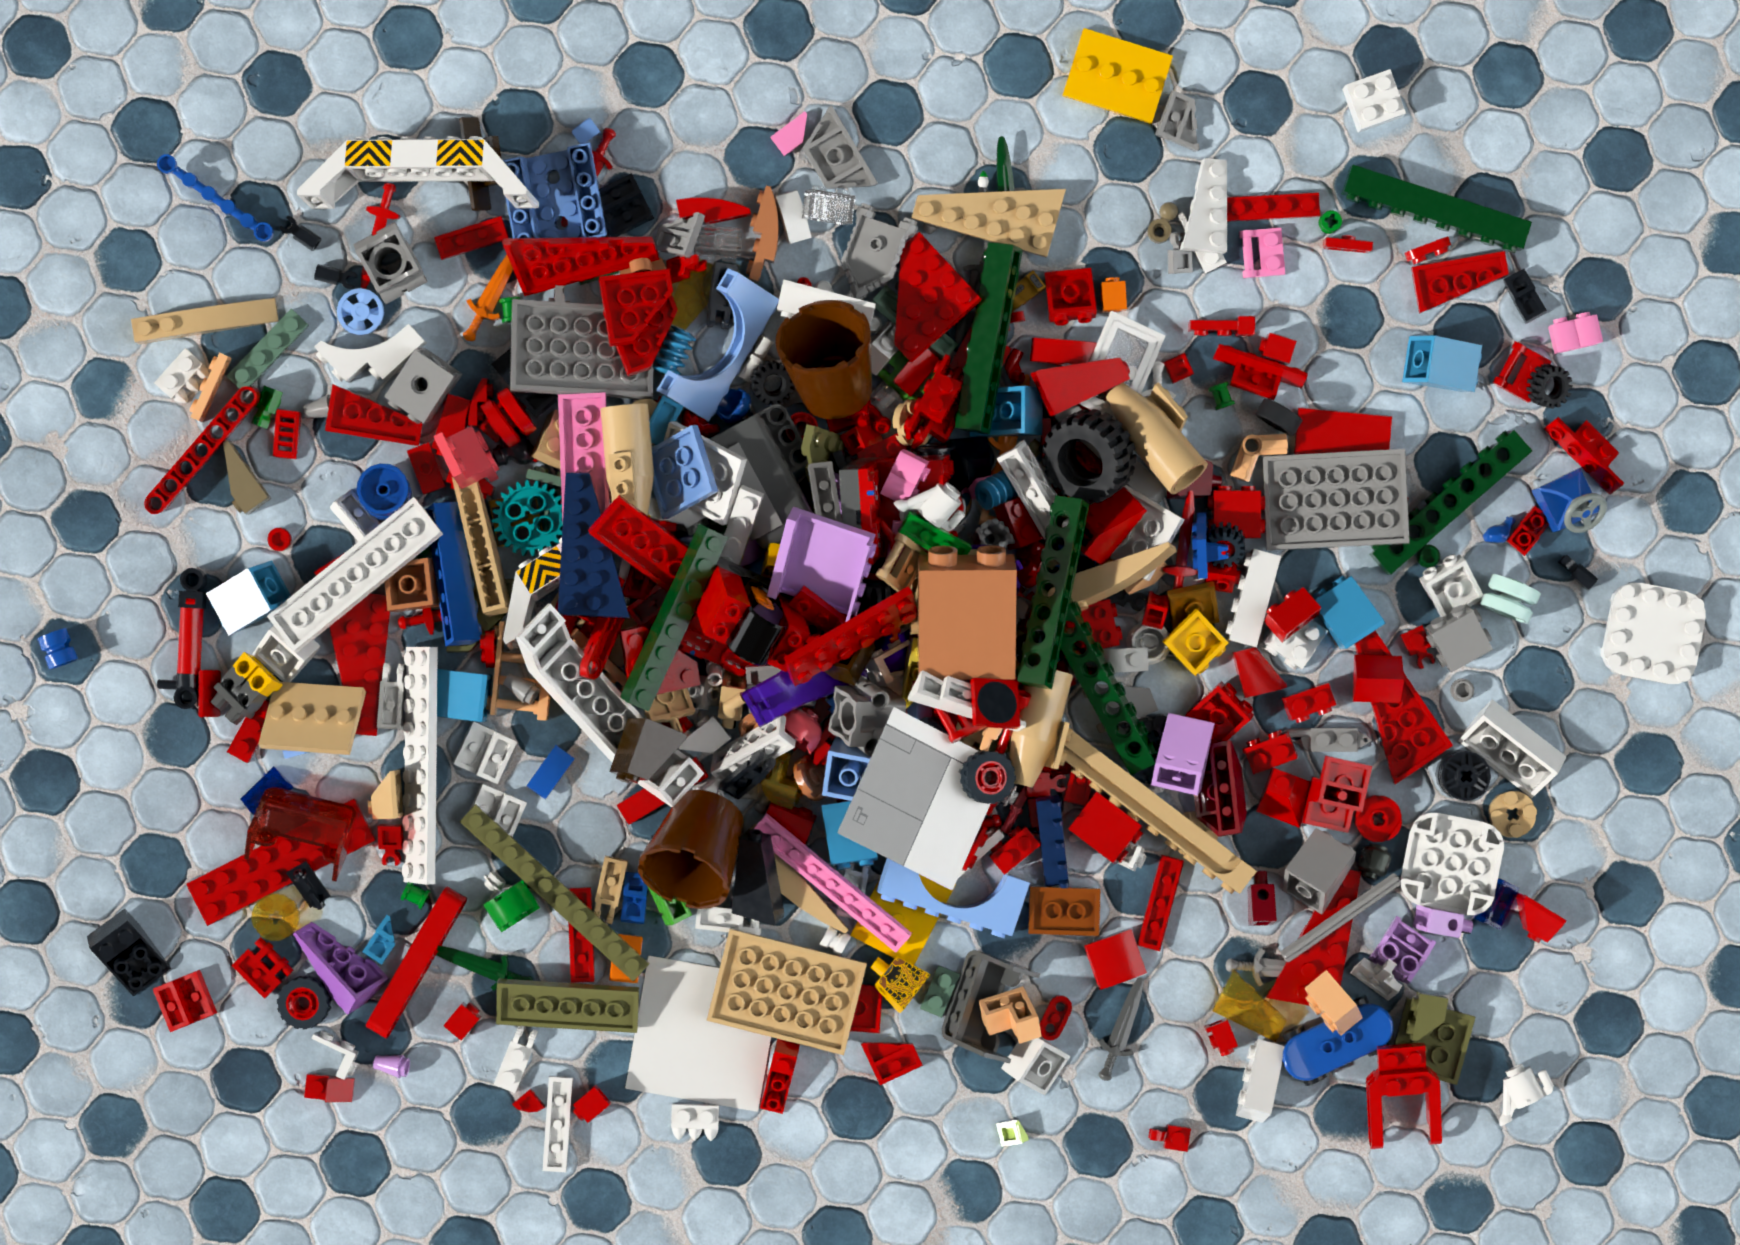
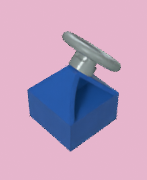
M1581 468L1572 470L1531 490L1547 519L1546 522H1548L1552 533L1564 528L1574 533L1586 532L1594 528L1603 519L1607 510L1605 498L1600 494L1592 493ZM1594 513H1597V515L1591 520L1590 516ZM1580 520L1583 521V525L1581 526L1573 525L1574 523Z

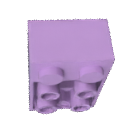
M1168 713L1151 785L1198 795L1202 789L1215 723Z

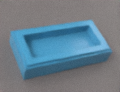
M662 395L649 419L651 443L654 445L664 441L669 422L676 421L684 407Z

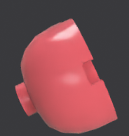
M793 709L784 714L786 717L785 732L796 740L795 746L803 752L808 750V753L812 754L822 735L821 726L817 722L819 717L809 709L806 712L801 709Z

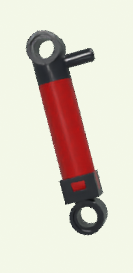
M188 568L180 576V584L186 591H179L180 623L177 679H159L157 681L158 689L176 690L173 696L174 702L181 709H192L198 706L203 616L207 592L200 591L207 584V576L205 572L197 568ZM193 573L199 577V582L196 586H191L188 581L189 576ZM185 691L191 692L193 697L189 704L184 703L182 700V695Z

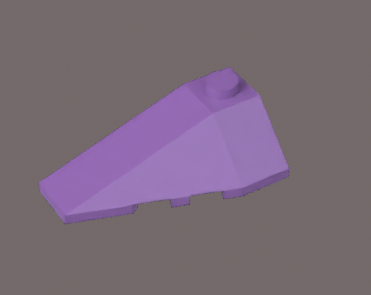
M310 922L293 934L329 994L347 1015L363 1006L389 980L388 976L374 961L369 958L363 959L354 953L355 949L350 946L346 948L338 943L335 936L313 922Z

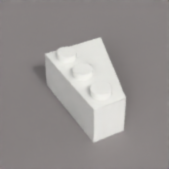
M1260 1039L1254 1045H1250L1247 1055L1250 1061L1248 1068L1246 1067L1242 1079L1244 1084L1239 1093L1238 1108L1235 1116L1263 1123L1271 1115L1285 1046Z

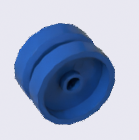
M379 463L370 466L361 474L357 482V495L360 503L371 516L379 520H386L412 499V489L409 481L399 468L391 464Z

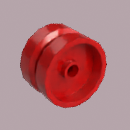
M506 387L497 394V398L503 406L502 409L499 408L495 401L490 399L480 407L495 433L504 440L509 448H512L520 442V437L514 427L517 426L522 434L526 436L536 431L537 428L513 393Z

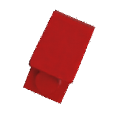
M308 1073L306 1075L304 1098L325 1100V1102H352L355 1078L347 1077L343 1080L337 1076Z

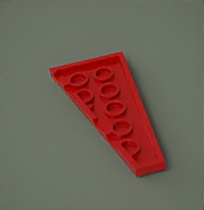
M1350 869L1324 913L1320 914L1313 910L1312 916L1303 928L1299 938L1357 898L1361 871ZM1353 918L1291 962H1286L1266 998L1309 1006V1002L1305 998L1308 996L1305 987L1326 970L1341 986Z

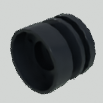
M1463 750L1452 751L1443 756L1437 764L1435 772L1436 783L1440 790L1451 798L1464 801L1474 800L1483 795L1489 787L1491 779L1490 768L1485 759L1477 753ZM1461 771H1469L1467 775L1469 778L1468 781L1461 780Z

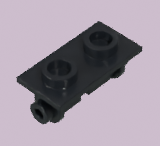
M307 861L286 872L310 908L313 907L320 910L325 907V899L331 897V895Z

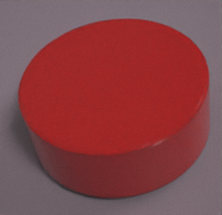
M275 528L268 534L267 541L273 550L285 551L292 543V536L284 528Z

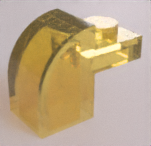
M784 753L775 758L776 765L766 775V778L761 781V786L765 796L771 802L792 810L799 803L801 790L795 778L786 775L791 754Z

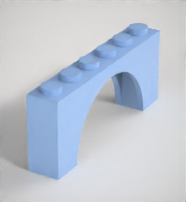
M729 268L716 288L728 300L734 316V333L727 352L715 366L700 374L679 375L668 370L656 390L708 422L715 415L720 401L728 393L730 384L741 371L743 362L747 355L752 352L753 345L764 332L765 325L770 316L775 313L779 302L777 297Z
M887 858L876 891L882 894L881 899L894 903L895 899L904 901L903 906L915 910L917 906L926 908L925 913L938 917L939 913L947 915V920L961 924V920L969 922V927L983 931V928H988L992 930V935L1005 938V935L1013 936L1030 882L1003 874L998 886L984 899L969 905H949L938 901L929 894L922 884L918 873Z

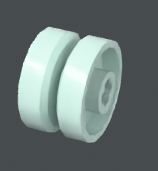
M1492 574L1488 586L1491 590L1499 593L1500 596L1493 593H1485L1480 605L1507 618L1529 624L1533 612L1530 608L1522 605L1521 602L1535 605L1541 593L1518 580Z

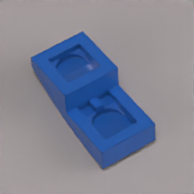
M555 745L531 778L527 787L546 800L575 758Z
M625 873L621 922L644 924L648 886L643 882L639 873Z

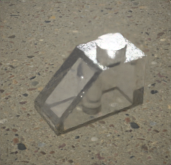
M882 381L872 391L869 400L884 417L890 419L893 426L894 411L904 401L887 383Z

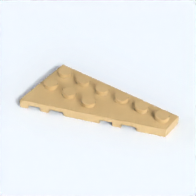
M1066 189L918 195L911 219L990 242L1015 245L1025 252L1047 257Z

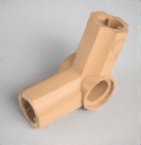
M1251 434L1244 437L1240 442V448L1229 476L1249 482L1258 456L1287 454V435ZM1248 439H1252L1257 443L1255 452H1249L1246 449L1245 443Z

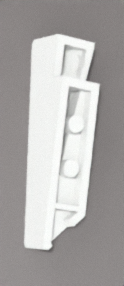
M923 670L920 672L908 696L909 701L973 719L970 683L950 676L945 677L944 681ZM1020 719V728L1009 730L1018 732L1026 727V722Z

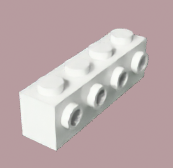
M1251 549V553H1246L1243 566L1246 567L1245 575H1240L1239 584L1237 585V589H1240L1238 599L1234 598L1231 612H1234L1232 621L1228 620L1225 634L1228 635L1227 640L1257 647L1281 556L1257 549Z

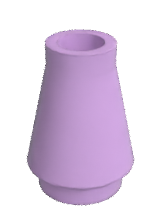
M376 1055L373 1068L397 1078H401V1076L406 1077L410 1068V1059L405 1058L404 1055Z

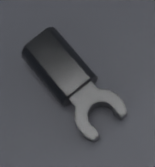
M287 216L286 218L292 223L291 228L285 229L280 226L279 229L285 234H293V239L309 250L314 251L322 239L303 225L298 226L297 221L293 217Z
M318 264L314 280L334 285L341 283L345 288L352 290L355 286L347 284V278L350 276L357 277L358 275L352 271L342 273L340 269Z
M1563 555L1558 561L1562 567L1570 572L1569 575L1586 590L1592 588L1597 582L1598 578L1582 564H1576L1568 555Z

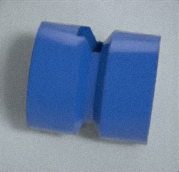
M67 628L38 638L41 650L47 653L44 658L49 670L78 660L74 647L69 646L71 638Z

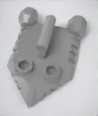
M862 203L861 207L857 208L856 226L853 227V234L850 235L847 250L844 251L841 259L844 271L847 272L846 277L849 278L848 283L849 285L851 284L850 289L853 298L860 299L867 295L869 291L872 292L874 288L880 287V284H885L893 279L897 269L896 264L899 263V256L902 255V248L905 247V240L916 234L918 222L904 217V220L900 221L899 226L895 227L874 220L876 214L874 213V207Z

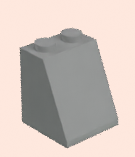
M1315 828L1285 868L1282 891L1318 913L1323 914L1353 866L1356 851L1350 845L1334 839L1330 833Z

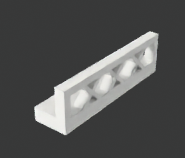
M1023 440L1013 449L1000 455L997 460L1043 538L1046 539L1045 530L1050 524L1051 519L1050 506L1057 494L1026 441ZM1069 518L1063 521L1062 527L1068 525Z
M782 715L761 728L758 726L742 737L713 752L710 773L716 778L724 780L744 762L750 760L751 756L758 750L764 752V758L758 764L761 767L766 759L770 757L775 759L795 748L796 740L785 732L786 717Z

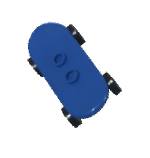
M1364 995L1353 999L1363 1018L1341 1036L1336 1030L1332 1033L1324 1022L1308 1030H1305L1303 1025H1298L1282 1033L1284 1041H1288L1283 1050V1063L1286 1070L1294 1078L1304 1081L1305 1086H1309L1327 1077L1326 1073L1367 1054L1369 1057L1377 1055V1046L1389 1045L1388 1042L1393 1034L1394 1025L1389 1013L1381 1006L1368 1004L1369 1000Z

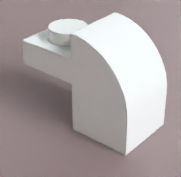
M1147 647L1103 649V657L1106 662L1112 664L1115 673L1149 671Z

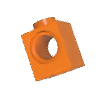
M1119 277L1105 278L1106 282L1100 284L1102 313L1126 311L1125 281H1120Z

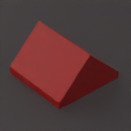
M1354 655L1353 702L1401 703L1405 680L1402 656Z

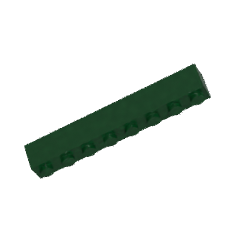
M1352 165L1349 168L1341 193L1346 196V200L1359 203L1361 200L1369 203L1368 206L1376 210H1382L1383 207L1391 210L1392 215L1398 217L1408 215L1414 217V222L1425 225L1427 222L1436 224V229L1446 232L1452 229L1458 231L1457 235L1467 239H1471L1472 236L1480 238V242L1485 245L1493 246L1495 243L1503 246V250L1511 253L1524 249L1532 224L1531 221L1356 165Z
M988 242L987 249L984 251V267L979 277L980 290L978 296L981 298V301L976 305L975 317L971 322V340L967 345V362L963 367V384L958 395L960 401L954 416L955 428L962 431L990 435L1023 249L1015 245Z
M702 524L698 525L620 695V698L627 703L649 712L729 537Z

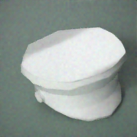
M1141 621L1129 631L1126 638L1127 648L1147 647L1148 666L1166 659L1170 650L1162 641L1170 633L1164 626L1161 630L1141 625Z

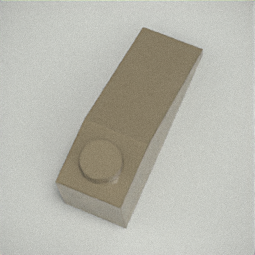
M226 440L223 442L230 491L235 499L232 503L239 513L244 512L249 515L272 498L233 443Z

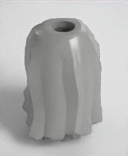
M996 518L988 519L982 523L981 527H978L971 537L973 544L997 545L1004 548L1009 544H1015L1013 534L1010 533L1009 528L1004 525L1003 521L999 522ZM985 537L989 540V544L984 541Z

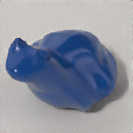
M1512 516L1506 517L1502 524L1489 527L1483 534L1484 541L1504 543L1508 539L1510 530L1516 520Z

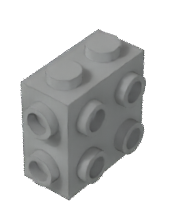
M1467 604L1459 605L1453 608L1451 613L1444 617L1435 618L1426 626L1429 633L1426 638L1432 648L1436 647L1439 653L1436 655V658L1442 668L1446 666L1451 672H1454L1493 650L1489 643L1492 640L1491 635L1486 628L1482 629L1479 622L1483 620L1476 608L1472 610Z

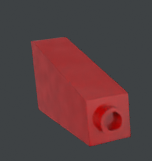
M1121 357L1041 369L1030 373L1050 416L1063 412L1130 379L1128 375L1130 369L1127 363L1121 360Z

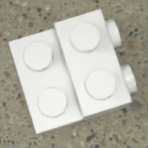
M1460 555L1447 556L1443 560L1444 564L1437 568H1427L1423 572L1424 576L1419 578L1440 617L1451 613L1452 609L1459 605L1467 604L1471 607L1481 601L1484 596L1466 560Z
M1312 620L1283 643L1271 630L1262 643L1267 645L1264 649L1276 657L1279 654L1285 658L1284 663L1293 670H1296L1297 667L1303 669L1328 630Z

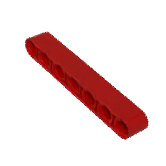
M245 386L240 388L144 500V506L149 513L158 514L164 512L223 445V442L229 438L259 403L261 396L256 387ZM246 390H250L254 394V400L251 403L243 400V393ZM230 408H235L239 413L236 421L228 418L227 413ZM216 425L223 429V436L220 439L215 438L212 434V429ZM200 443L205 444L208 448L206 456H200L197 452V447ZM185 461L192 464L193 469L190 474L182 471V464ZM169 479H173L177 483V489L174 492L167 489L166 483ZM153 497H158L162 501V506L159 510L151 505Z
M448 886L445 887L368 1019L367 1028L386 1039L389 1037L438 952L436 950L437 947L442 946L464 908L467 897Z

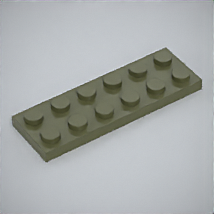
M498 979L496 1024L637 1033L639 987Z

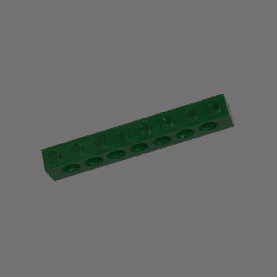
M1506 430L1495 438L1497 443L1491 448L1486 446L1477 454L1480 457L1474 463L1471 461L1466 463L1460 469L1462 473L1456 479L1452 476L1442 484L1444 489L1439 494L1433 492L1424 500L1426 502L1424 507L1420 510L1416 507L1408 514L1409 527L1411 525L1417 526L1419 535L1417 538L1409 536L1410 544H1401L1402 549L1400 553H1393L1390 548L1391 545L1371 546L1373 551L1369 555L1387 575L1395 572L1532 452V449L1515 430L1509 433ZM1500 448L1507 451L1508 457L1505 461H1501L1497 457V451ZM1481 464H1487L1490 468V473L1487 477L1482 476L1479 472ZM1464 479H1468L1472 483L1470 492L1462 489L1461 484ZM1447 494L1452 495L1455 500L1451 508L1444 504V497ZM1428 510H1433L1437 514V519L1434 523H1430L1426 519Z
M1055 496L1054 502L1050 506L1051 519L1050 524L1045 530L1046 543L1040 555L1041 568L1036 575L1037 587L1031 599V616L1026 623V641L1022 643V660L1016 672L1017 681L1025 686L1051 690L1053 687L1090 506L1080 498ZM1069 518L1068 525L1062 527L1063 521ZM1064 541V547L1061 550H1057L1059 543ZM1060 564L1059 570L1053 574V568ZM1055 587L1054 594L1048 597L1049 590ZM1050 610V616L1043 620L1045 612ZM1045 634L1044 641L1039 643V637ZM1041 657L1040 663L1034 667L1035 659Z
M1071 598L1066 621L1073 622L1075 627L1068 628L1065 626L1061 650L1130 775L1155 765L1158 748L1147 737L1148 731L1145 724L1139 722L1136 717L1137 711L1134 704L1128 702L1125 697L1126 691L1123 684L1117 682L1114 677L1115 671L1112 664L1106 662L1103 657L1104 651L1098 641L1095 642L1090 624L1087 621L1084 622L1080 615L1082 611L1077 601L1073 602ZM1050 610L1045 612L1043 616L1045 620L1050 616ZM1082 641L1086 647L1079 648L1075 645V642ZM1092 661L1096 663L1097 667L1090 668L1086 665V662ZM1103 681L1107 683L1108 687L1101 688L1097 685V682ZM1108 702H1116L1119 707L1112 708L1108 705ZM1119 722H1127L1130 727L1123 728L1119 725ZM1136 741L1140 743L1141 747H1132L1130 742Z

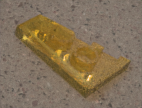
M707 262L706 270L701 272L690 271V278L680 281L673 297L678 312L672 325L686 330L708 305L714 265Z
M1233 969L1212 1011L1276 1042L1286 1024V1018L1267 1000H1264L1255 991V988L1245 982L1240 977V974Z

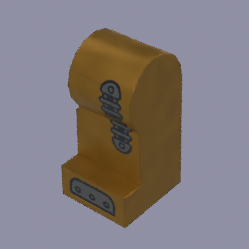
M1034 270L1017 283L1012 313L1046 288Z

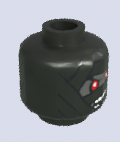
M1370 843V846L1362 849L1358 868L1364 872V877L1376 880L1377 876L1381 877L1387 874L1391 861V854L1387 852L1388 848Z

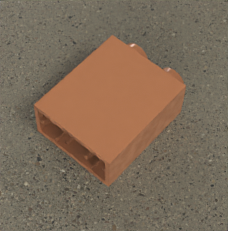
M941 545L929 548L928 555H918V674L923 670L940 680H944L947 676L959 680H971L973 678L1015 679L1017 569L1014 554L1006 555V549L1001 546L985 545L977 548V555H957L955 547Z

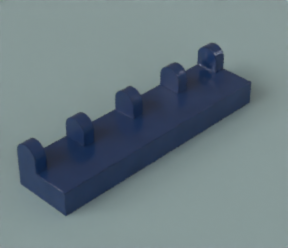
M1059 795L1036 798L1045 887L1060 885V888H1068L1069 880Z

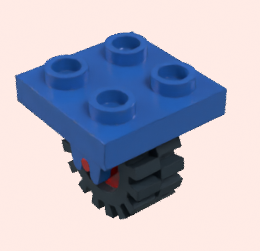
M1197 513V522H1192L1193 569H1198V579L1208 578V563L1212 562L1213 566H1217L1220 563V568H1224V564L1232 567V562L1238 564L1239 558L1242 559L1245 553V536H1243V531H1238V526L1236 525L1231 528V523L1227 522L1226 526H1223V522H1219V527L1213 524L1211 529L1207 528L1206 513Z

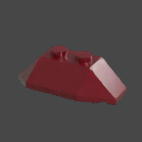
M1231 740L1210 744L1202 789L1198 795H1194L1196 818L1219 837L1242 833L1247 815L1242 767Z

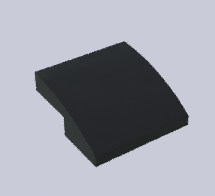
M632 173L599 189L605 226L611 237H618L654 219Z

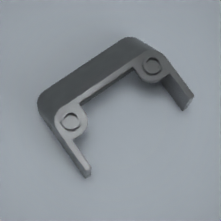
M970 951L965 958L942 1025L943 1038L982 1057L1010 1064V1058L997 1053L1000 1043L999 1035L996 1033L989 1036L982 1021L979 1000L1003 993L1005 985L1010 987L1017 986L1023 974L1039 978L1040 973L980 951Z

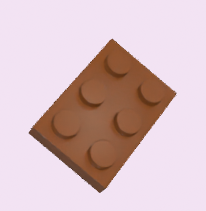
M1030 886L1028 934L1099 936L1101 889Z

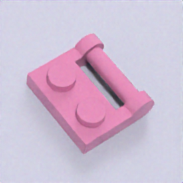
M1281 228L1239 231V237L1242 239L1245 267L1243 278L1285 275ZM1251 238H1258L1260 269L1254 270Z

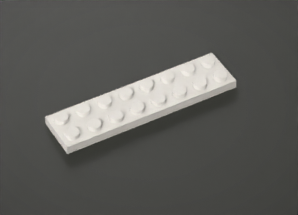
M413 497L267 617L293 652L298 653L441 537L443 533L419 501Z

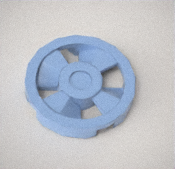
M362 288L352 289L345 293L338 302V321L345 330L352 334L360 336L370 334L383 322L385 313L383 303L370 290ZM356 294L358 303L353 305L347 298ZM374 299L378 307L370 309L367 304ZM352 315L354 319L347 325L344 322V317ZM367 319L374 324L369 329H366L364 323Z

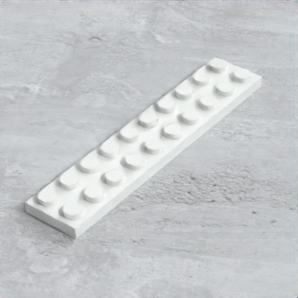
M406 647L404 662L406 664L404 687L406 692L404 701L405 724L403 727L405 735V747L403 750L405 759V770L403 772L405 792L403 795L404 818L402 822L404 829V842L402 844L404 865L402 867L404 882L418 884H435L438 647Z

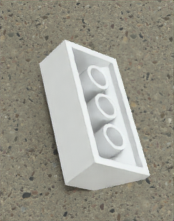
M783 280L777 311L781 312L782 317L790 319L799 312L798 308L813 302L836 300L849 303L861 314L864 313L871 327L876 308L875 303Z
M1493 699L1477 714L1458 739V742L1471 752L1477 753L1484 758L1489 766L1531 798L1559 773L1566 759L1564 754Z

